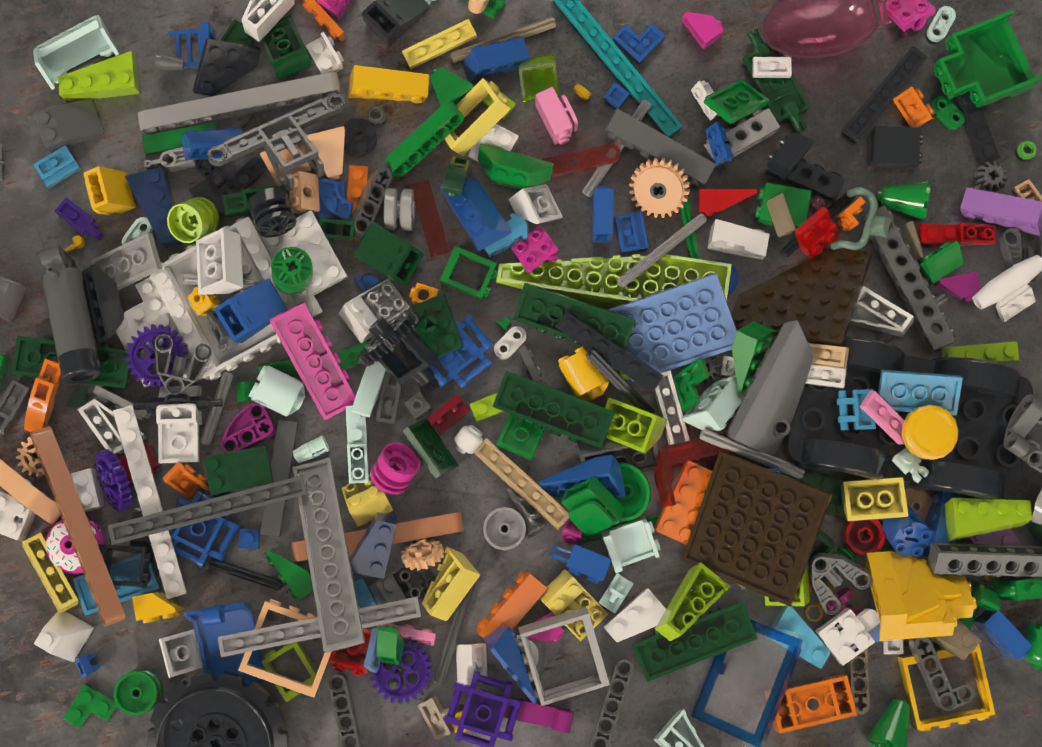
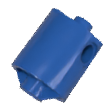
M907 504L908 517L878 519L882 525L885 537L898 554L919 557L923 554L924 549L930 542L932 533L910 505Z

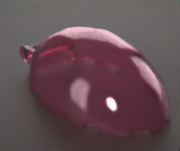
M779 0L764 18L762 35L770 48L786 56L815 59L837 56L857 48L873 36L878 27L891 24V19L889 20L885 0H877L881 22H877L873 0Z

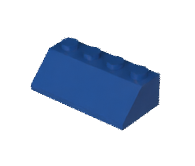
M467 178L466 186L461 195L449 196L446 192H443L446 201L478 251L512 233L478 179Z

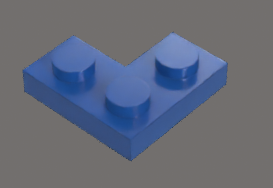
M625 24L613 36L612 40L640 64L664 40L665 35L651 24L638 36Z

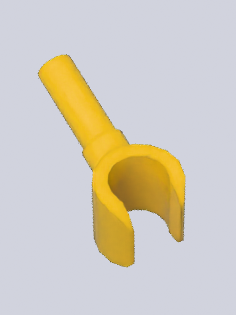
M79 235L72 237L73 244L64 250L68 253L74 249L83 248L85 246L84 238Z

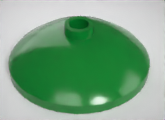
M619 463L626 493L625 497L616 498L624 507L620 521H630L641 516L648 508L651 500V486L646 475L638 467L629 463ZM626 487L630 488V493L626 492Z

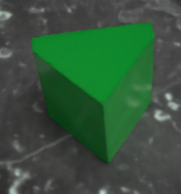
M243 381L236 384L237 403L253 401L249 394L255 382Z

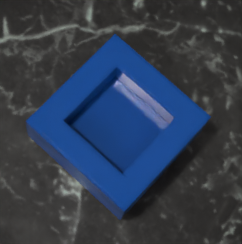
M614 83L603 99L616 109H619L630 93L617 83Z
M239 529L238 548L259 549L260 530Z

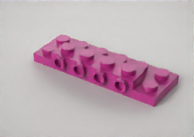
M303 301L270 318L271 325L324 421L346 410V406H353L355 395L347 382L350 380V377L345 369L341 371L338 365L341 361L337 353L332 354L330 350L332 344L327 336L323 337L320 332L323 330L322 325L318 319L314 321L305 302Z

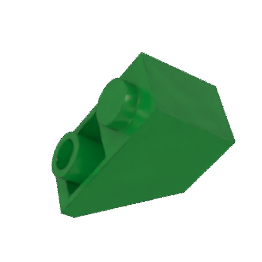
M390 625L378 627V659L380 662L400 665L405 644L400 632L396 627Z

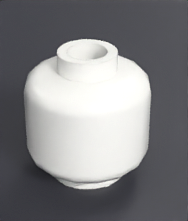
M473 425L463 426L454 438L457 445L456 449L462 454H473L483 442L482 432Z

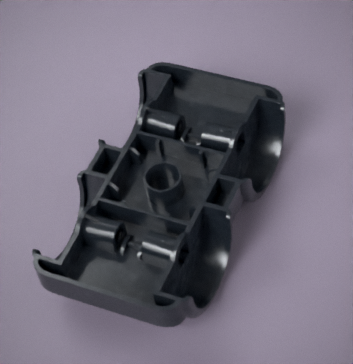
M846 336L842 347L849 348L844 388L812 384L804 385L790 425V432L786 435L784 443L786 457L796 466L803 469L813 468L844 472L876 480L903 477L904 483L909 484L910 488L914 490L944 491L982 499L1007 500L1013 498L1019 491L1024 460L1004 448V437L1015 409L1026 395H1033V388L1030 381L1022 377L1014 368L996 362L972 358L941 357L929 360L905 355L900 348L884 342ZM881 370L960 375L963 379L957 416L952 415L956 420L959 430L957 443L953 450L945 457L935 460L919 458L921 460L919 466L925 467L929 474L924 477L918 473L922 479L917 483L913 480L910 472L905 475L892 461L893 457L904 450L906 446L904 444H897L876 422V429L854 430V422H848L849 430L841 431L840 423H838V417L840 416L839 405H837V399H839L838 391H846L847 398H852V390L873 389L878 394ZM847 405L848 416H853V405ZM895 411V412H897L904 420L906 419L907 415L910 413V412Z

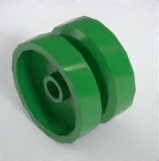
M141 669L126 673L119 678L114 687L113 696L115 704L120 711L127 715L137 716L153 710L162 700L164 689L162 681L157 674L150 670Z

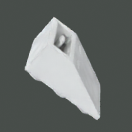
M386 279L345 303L338 314L359 342L363 343L373 337V334L368 329L376 320L383 316L389 323L395 317H398L400 313H403L405 310L407 311L410 306L391 281Z

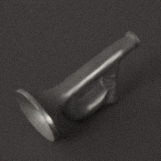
M509 487L506 491L527 524L526 538H531L544 530L546 525L535 521L541 517V514L536 510L534 513H529L523 504L525 500Z

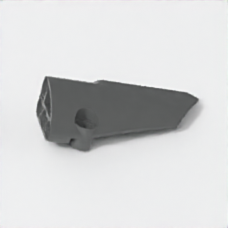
M798 320L783 324L772 347L767 350L753 376L739 410L730 419L724 430L728 437L772 456H775L784 437L790 432V425L814 359V355ZM784 422L786 426L783 430H777L775 428L776 424Z

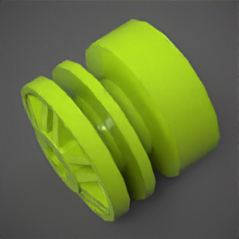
M195 197L171 208L167 217L168 228L177 240L183 243H192L215 232L219 224V213L210 200L204 197Z

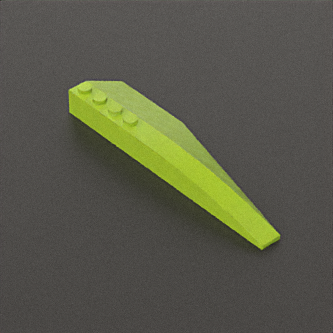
M633 254L629 257L618 255L613 256V258L571 259V261L556 260L555 262L542 263L531 273L526 271L521 262L499 264L496 282L523 289L526 282L592 305L614 308L717 273L727 301L732 264L665 254L622 288L618 284L617 279L647 255Z

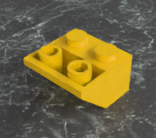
M162 592L132 597L136 621L143 620V624L159 621L160 616L163 619L177 617L179 612L185 611L182 605L171 598L167 599L166 595Z

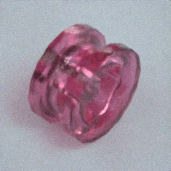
M814 195L812 197L813 200L809 202V207L815 213L822 207L826 208L824 201L817 195Z

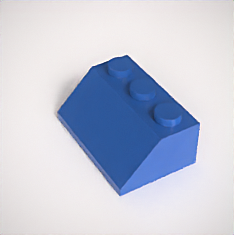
M227 127L223 130L210 128L199 132L194 129L186 131L181 138L185 161L208 159L210 148L219 146L223 142L243 134V131L234 127ZM215 154L213 157L221 158L223 156L222 154Z

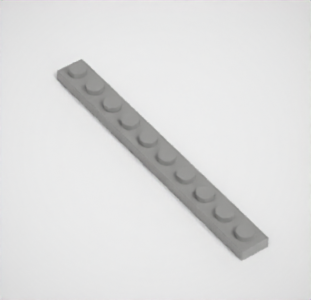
M418 597L359 608L362 628L421 617ZM318 617L219 636L218 643L221 657L319 638L321 637Z

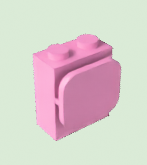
M553 87L536 94L535 107L554 145H563L569 142V138L572 137V131L578 130V120L567 97L562 95L559 100Z

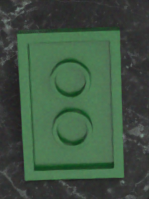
M741 79L706 96L703 103L721 116L725 122L734 124L738 120L767 106L769 99Z

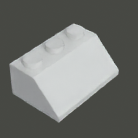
M222 228L197 240L198 294H230L243 288L240 234Z

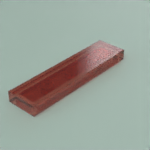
M429 180L411 184V188L414 189V198L431 257L449 252Z

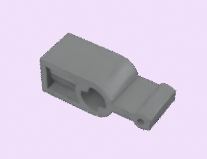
M183 147L163 152L160 155V159L145 160L143 163L147 170L163 167L169 172H176L194 168L196 160L185 161ZM169 159H173L171 164L167 163Z

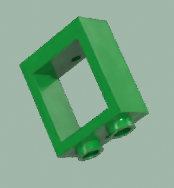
M455 246L440 278V283L483 301L484 297L488 298L492 287L489 285L491 281H495L497 278V263ZM461 256L490 268L480 292L451 280Z

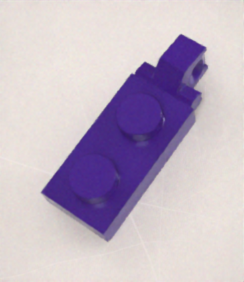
M67 197L54 211L82 235L88 238L90 235H93L99 241L103 238L104 234L96 229L99 226L96 223L97 221Z

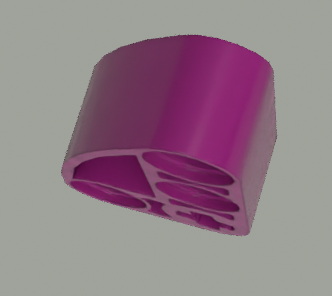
M257 402L251 403L242 409L232 419L224 433L221 442L222 451L224 453L232 452L227 449V445L231 441H234L236 445L233 451L249 449L273 437L276 433V426L268 409ZM261 407V415L254 416V409ZM264 425L270 426L268 433L262 431V429H265ZM251 432L253 439L247 443L244 439L245 435Z

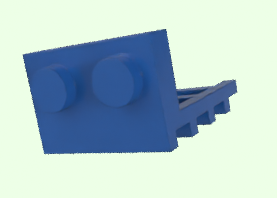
M201 22V29L168 31V36H175L176 57L182 58L181 35H186L188 62L184 63L183 68L199 66L205 40H214L216 38L215 29L211 27L209 22ZM198 34L199 62H193L192 35Z

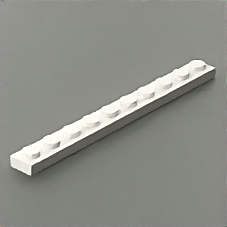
M133 405L113 410L142 514L146 516L162 512V504ZM169 530L149 535L167 599L186 594V587Z

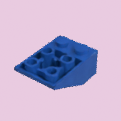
M270 279L229 298L214 309L233 342L238 343L245 342L271 324L270 318L288 310Z

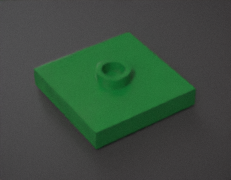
M510 414L496 446L532 461L546 427H543V430L532 426L533 422L528 420L525 423L514 419L515 415Z

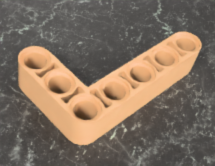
M0 459V486L25 507L51 525H54L61 517L56 502L34 487Z

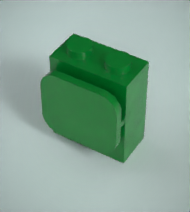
M765 183L764 187L760 188L758 199H761V202L755 211V217L758 218L757 224L775 229L767 207V201L783 193L796 230L807 220L811 191Z
M595 476L568 488L561 501L570 511V520L586 535H594L611 527L612 524H617L622 519L624 511L621 503Z

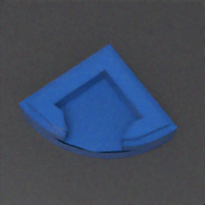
M368 275L358 276L354 279L364 292L381 283L376 277Z

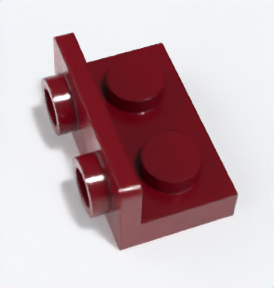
M457 394L427 419L439 434H443L468 414L470 410Z

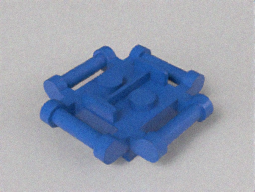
M471 315L465 317L459 324L456 322L464 348L437 359L449 374L444 376L433 362L429 366L435 373L434 376L439 381L438 384L441 388L454 379L464 389L473 378L484 369H489L492 366V363L484 353L495 343L485 336L474 323V318ZM466 326L470 328L483 344L480 349L463 330ZM478 359L482 361L463 378L459 376Z
M198 489L192 502L178 496L175 508L214 497L205 494L204 490ZM229 515L179 527L175 531L169 530L171 538H173L172 542L176 554L196 563L198 567L203 569L209 555L224 561L226 557L224 554L235 532L239 531L241 526L228 520ZM225 525L229 529L218 551H215L213 547ZM179 542L202 552L201 557L179 547Z

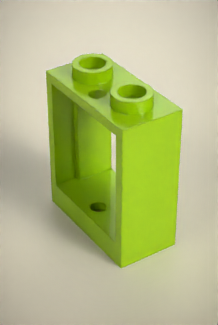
M300 641L281 645L283 648L276 652L274 649L264 655L266 659L262 661L265 669L276 673L270 662L294 648L311 675L303 683L310 686L313 685L318 671ZM275 684L285 702L300 694L294 690L287 691L285 687Z

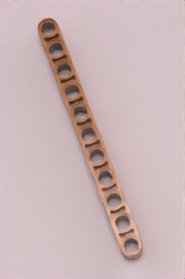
M47 426L31 431L32 443L102 622L106 627L125 620L123 607L52 428Z

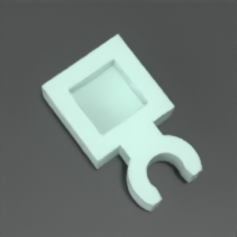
M907 447L892 459L905 475L910 472L913 480L917 483L922 479L918 473L924 477L929 474L925 467L919 466L921 460L912 454Z

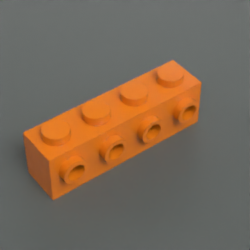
M528 570L524 573L521 572L515 579L516 583L505 590L500 602H496L490 608L489 615L486 618L483 617L478 622L476 631L481 637L485 638L502 624L506 629L510 627L513 630L547 590V587Z

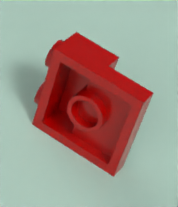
M825 207L818 210L794 231L800 250L810 259L819 255L827 245L832 244L839 236L837 225L831 221L829 211Z
M363 629L365 643L332 651L329 660L330 665L333 666L332 668L343 672L344 669L352 670L351 673L357 676H363V673L368 674L369 670L364 667L372 631Z

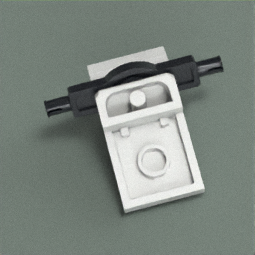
M180 386L169 387V389L178 391ZM189 386L179 394H170L165 387H160L158 398H146V402H134L133 404L134 410H146L147 413H156L159 464L177 463L178 461L181 463L199 462V425H202V411H210L211 407H223L222 399H210L209 396H202L201 386Z

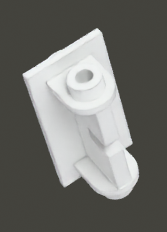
M705 80L702 82L698 81L691 89V92L711 121L718 114L703 102L706 96L714 92L708 82L706 83Z

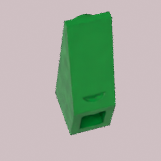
M272 550L266 551L268 562L272 567L276 566L279 571L277 573L278 577L283 583L286 582L290 587L288 591L293 599L297 598L299 601L314 592L310 570Z

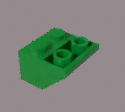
M948 241L934 252L918 261L920 264L919 271L922 277L924 276L930 286L962 266L964 261L959 243L955 241L951 244Z

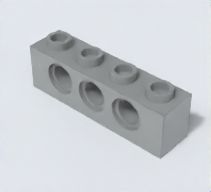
M769 108L764 111L762 109L758 110L748 120L746 118L742 119L733 129L730 127L725 129L728 140L724 143L730 145L733 153L732 158L778 132L780 125ZM752 125H758L760 131L753 130ZM742 134L744 140H738L735 135ZM706 140L702 151L708 160L715 163L709 141ZM725 160L722 161L720 164L715 165L714 168H716V167H718L719 165L725 163Z

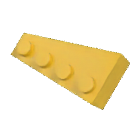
M354 65L349 76L348 98L422 103L428 97L429 74Z

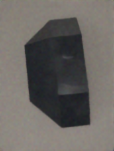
M92 264L82 271V277L84 278L83 285L94 337L98 344H102L110 339L124 320V311L121 306L116 282L96 264Z

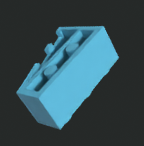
M782 607L766 638L816 668L822 669L831 651L792 607Z

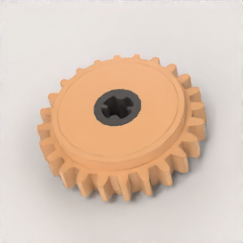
M655 158L653 163L648 159L646 165L641 163L640 169L636 168L635 174L631 177L633 181L630 182L629 186L633 188L630 189L629 193L634 194L631 200H637L635 206H641L642 212L647 210L648 216L651 213H654L655 218H657L658 214H661L662 218H664L666 213L672 216L673 210L678 213L679 207L683 208L684 202H687L688 197L686 195H689L690 190L686 188L690 186V182L685 181L688 175H682L684 169L678 170V163L674 166L671 165V159L668 163L665 162V158H662L661 162H658V159Z

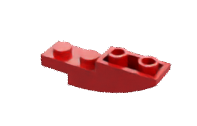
M922 223L918 225L920 244L942 246L948 241L951 244L957 241L959 246L996 244L995 225L966 223L958 225Z

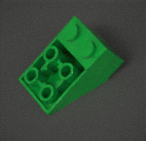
M755 321L737 330L732 345L738 391L740 392L748 388L767 350L774 343L773 335L775 330Z

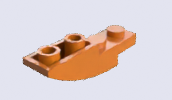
M49 358L44 360L40 375L36 377L31 391L24 430L31 432L47 427L56 401L54 398L62 378L57 361Z

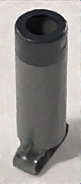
M61 246L40 250V260L46 268V273L42 277V283L62 380L72 384L94 380L102 374L81 272L77 269L74 259Z

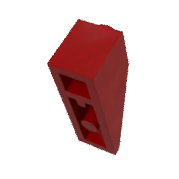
M699 189V212H703L704 216H714V212H720L756 194L757 189Z

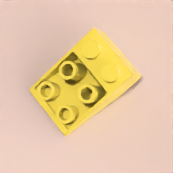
M566 569L547 586V590L539 598L555 616L587 607L593 629L608 615L600 604ZM582 620L565 625L580 641L587 636Z

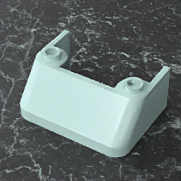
M95 15L33 49L35 65L51 90L55 88L54 82L58 83L59 76L67 74L68 70L98 54L100 56L105 55V57L119 54L115 42L99 15Z

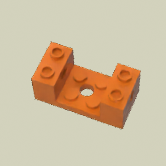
M838 673L821 677L822 681L792 688L779 687L766 690L765 696L774 730L781 734L857 716L848 676ZM812 698L818 702V706L814 710H810L807 705L808 701Z

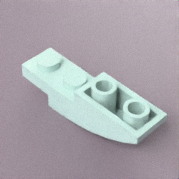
M346 406L349 484L368 483L369 457L366 416L351 412L352 406Z

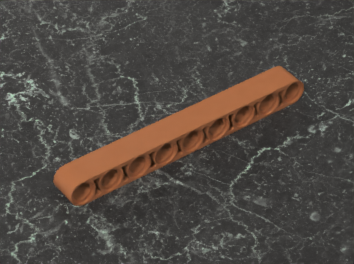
M461 512L397 523L392 545L463 532ZM367 529L345 533L348 552H354L355 547ZM305 540L291 543L294 562L308 560Z

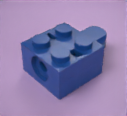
M555 545L552 546V549L569 555L567 559L552 552L549 554L553 558L566 562L565 567L569 568V573L577 576L580 573L587 575L586 579L594 583H598L599 580L604 581L612 559L577 545H573L571 552Z

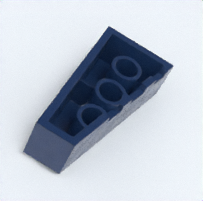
M163 167L125 176L159 242L165 248L184 244L177 240L168 228V213L175 206L168 174Z

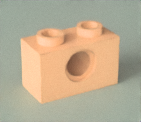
M302 171L292 174L294 189L289 191V201L293 212L301 215L310 210L314 214L320 212L318 175Z

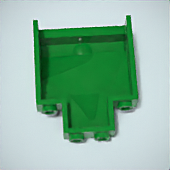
M1013 10L953 33L946 40L947 50L952 54L939 59L933 67L936 77L941 81L943 93L948 96V99L970 92L971 101L979 108L1008 96L1012 98L1033 89L1042 81V75L1034 76L1008 22V19L1014 14Z

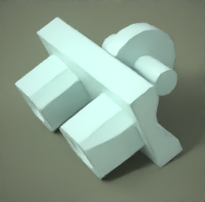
M617 573L598 603L611 612L616 613L633 583Z

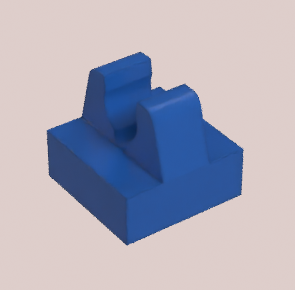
M85 654L75 660L82 679L90 676L100 667V664H90V660L96 657L95 654Z

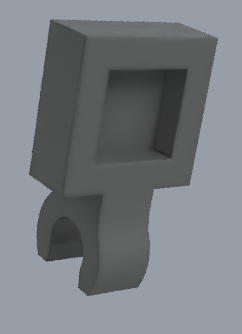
M211 311L208 312L207 319L213 326L212 331L219 346L227 344L230 335L219 317H214Z

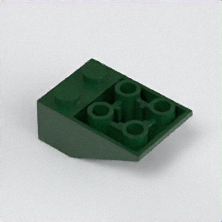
M371 222L353 256L394 283L406 287L424 253L374 222Z

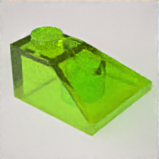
M554 53L535 55L518 66L522 102L535 100L536 94L551 87L554 88L559 97Z

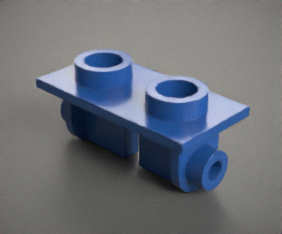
M715 122L705 132L715 163L718 165L724 160L725 162L733 160V153L730 145L724 144L728 140L725 128L718 124V122Z

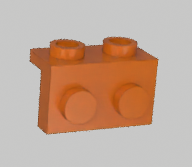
M179 461L162 478L168 485L189 500L195 496L198 489L210 490L206 484L208 480L202 474L196 475V471L189 464L184 466Z

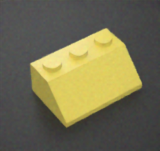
M903 477L843 482L840 487L842 505L847 521L908 517Z

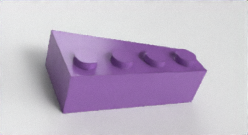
M966 188L960 207L964 217L979 219L1041 236L1042 201Z

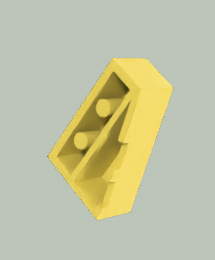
M446 546L444 552L447 554L442 565H438L437 570L439 572L435 582L431 581L422 605L431 616L444 621L450 618L480 576L479 572L463 553Z

